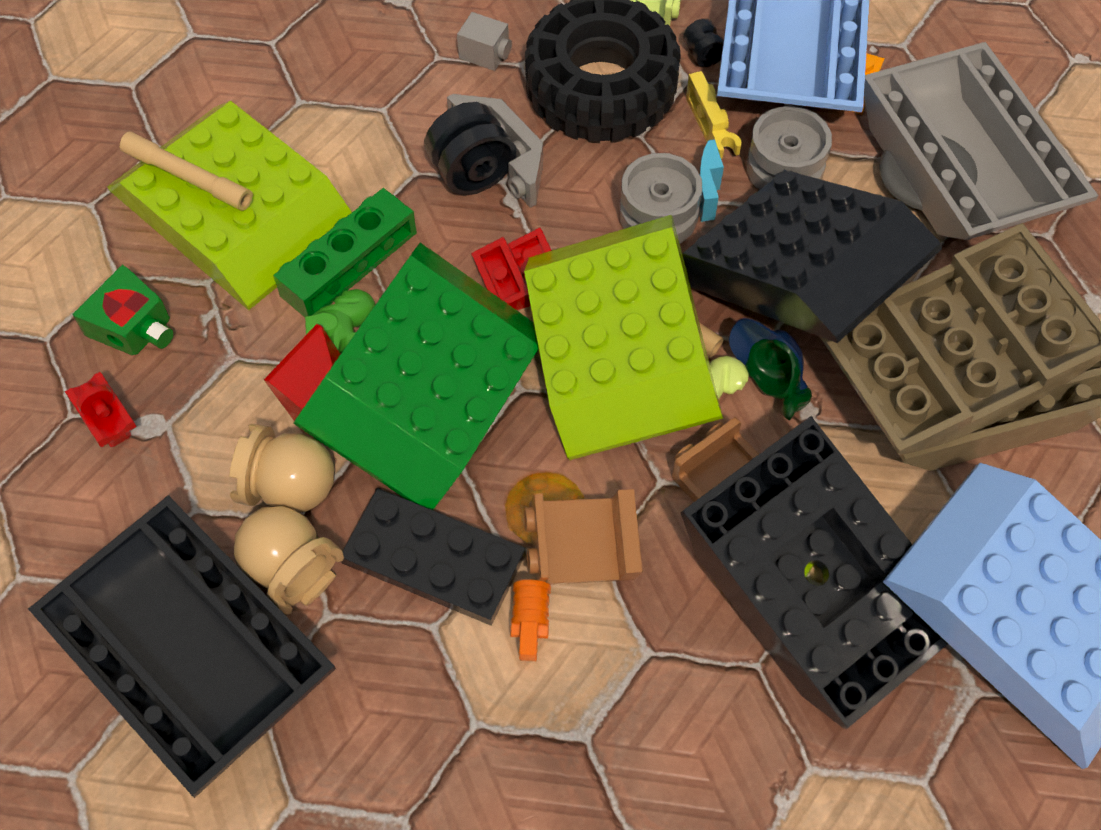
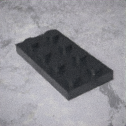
M377 488L342 551L344 558L341 563L492 626L523 562L526 548Z

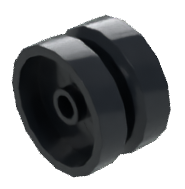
M479 102L462 103L448 109L433 122L424 139L425 152L439 170V174L453 193L464 196L478 194L494 186L509 172V162L516 159L515 144L501 127V124L489 107Z

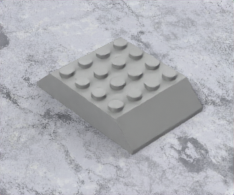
M986 42L865 75L864 98L869 129L882 150H887L893 156L922 203V211L938 235L970 240L1095 201L1099 196ZM942 136L954 140L972 156L978 173L976 185L972 182Z

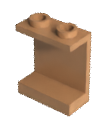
M634 489L617 490L612 498L543 501V493L534 494L529 507H524L525 532H531L533 547L527 548L528 574H535V580L544 581L550 585L635 580L643 572Z

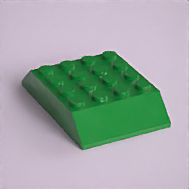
M420 242L326 374L293 424L406 500L434 510L466 467L538 351L539 347L534 322Z

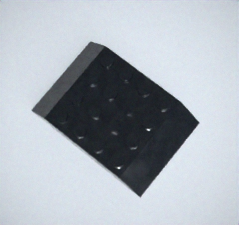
M783 170L775 175L757 193L752 194L735 211L725 216L707 234L698 238L696 243L682 253L691 288L838 343L941 251L942 247L940 241L902 201Z
M169 495L28 608L194 798L336 669L333 663Z

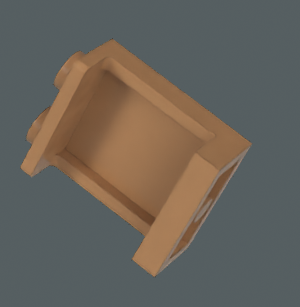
M736 417L726 424L723 422L717 423L707 432L705 439L695 446L693 444L686 445L675 456L672 479L693 502L759 455L740 434L741 422Z

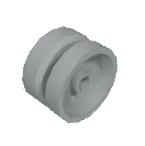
M793 106L774 108L760 116L753 127L751 146L747 158L746 172L751 183L760 190L783 170L822 179L832 146V133L827 123L816 113L802 107Z
M670 153L648 154L639 157L631 163L622 177L620 223L623 229L672 214L679 244L692 235L698 223L699 205L702 197V178L695 166L684 158Z

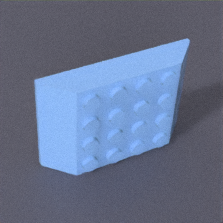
M729 0L717 96L862 112L869 0Z
M979 463L933 518L883 583L1081 769L1088 768L1101 748V539L1037 480Z

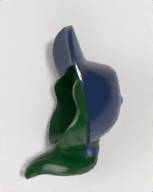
M749 318L738 320L730 332L729 344L731 351L746 366L749 376L765 395L783 399L781 412L787 420H791L794 413L805 408L812 398V392L803 380L804 358L799 345L786 331H772L761 323Z

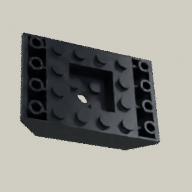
M812 416L680 512L695 556L799 694L844 729H848L948 645L937 632L883 583L885 578L912 546V543ZM807 564H815L821 569L823 581L820 586L812 585L807 581L805 577V567Z

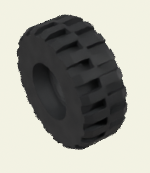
M570 0V2L564 5L560 3L552 8L549 15L545 14L537 22L535 29L528 36L526 42L527 49L525 51L526 92L528 99L532 102L535 112L542 119L546 118V123L556 131L561 130L565 132L566 136L576 140L578 138L587 139L590 143H600V141H611V143L623 141L626 137H637L643 134L646 128H652L663 119V114H666L674 103L681 56L680 46L676 42L677 37L668 24L665 25V20L656 11L652 12L648 9L647 5L637 0L636 2L630 0ZM594 62H607L616 64L625 70L614 74L600 75L586 72L579 67Z

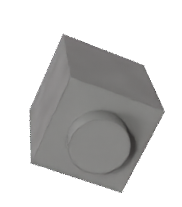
M471 12L457 33L459 59L495 71L501 60L507 59L510 54L512 41L509 39L507 23Z

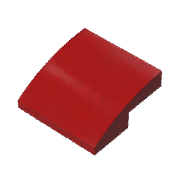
M541 227L510 243H507L503 236L471 254L487 290L514 309L520 310L531 306L524 273L529 257L552 251Z

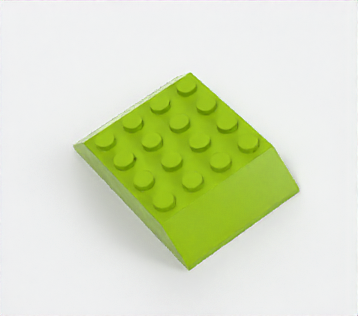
M232 101L214 107L160 148L216 176L225 177L251 190L253 197L247 209L241 211L215 198L211 193L142 161L107 186L113 195L248 310L277 288L273 275L279 271L283 264L292 261L306 250L312 241L321 238L332 229L338 220L352 213L324 173Z
M672 214L529 257L524 273L549 405L569 460L723 419Z

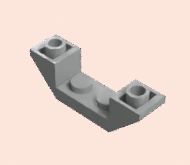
M459 94L448 96V109L462 103L479 102L487 105L493 112L501 127L516 146V159L509 162V179L507 181L509 189L516 198H522L530 208L535 206L543 171V142L502 99Z

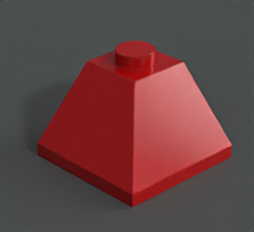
M318 324L304 336L264 379L294 421L341 355L323 327Z

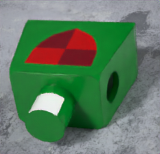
M123 264L72 314L85 336L129 355L138 354L149 342L157 348L163 349L169 345L174 334L173 330L166 326L170 317L162 300Z

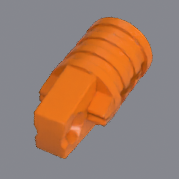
M520 580L513 584V592L515 594L513 595L514 606L512 609L513 618H511L510 637H520V661L536 662L538 638L548 639L549 620L547 618L549 617L548 606L551 585L539 580Z

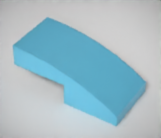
M715 140L707 141L701 159L699 173L702 178V197L699 205L701 222L715 220L719 199L717 190H720L724 166Z

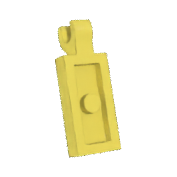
M702 71L689 74L686 99L706 142L708 140H715L721 159H723V147L726 146L732 148L735 155H740L741 139L738 135L727 131L729 127L728 116L724 109H720L716 101L714 86L707 83Z

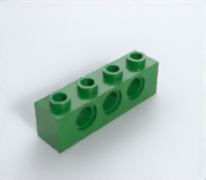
M384 187L373 196L367 197L357 209L347 217L338 220L332 229L321 238L312 241L306 250L292 261L283 264L279 271L273 275L280 297L303 317L312 316L319 309L331 305L336 297L342 295L343 291H348L417 234L414 211Z

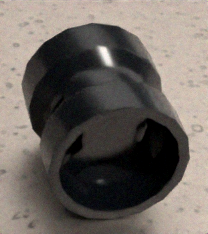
M702 18L691 23L683 33L685 44L688 49L693 51V57L699 66L709 67L715 65L721 60L724 40L721 36L717 35L716 27L711 20Z

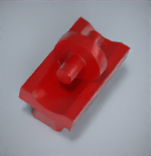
M101 372L94 374L83 385L65 391L100 447L109 444L110 447L117 446L129 439L131 436L129 431L137 427Z

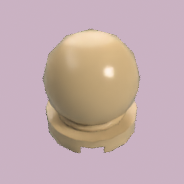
M259 424L248 425L251 434L249 438L240 436L232 457L229 477L237 478V491L233 490L230 492L233 502L255 506L262 498L268 507L283 506L294 509L299 513L309 511L323 502L334 484V464L329 451L323 444L305 434H282L275 438L272 427Z
M283 506L259 509L245 518L235 534L234 557L237 566L258 587L268 589L267 597L287 615L292 613L293 608L291 606L301 601L307 606L320 596L336 577L331 571L335 561L340 562L344 558L342 550L331 539L325 537L317 539L316 530L306 516L294 509Z

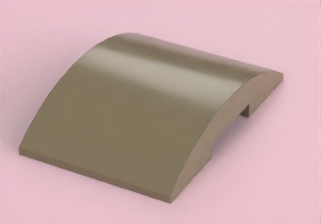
M1023 223L953 255L951 264L898 288L838 343L820 337L898 455L935 447L993 424L1043 398L1101 361V321Z

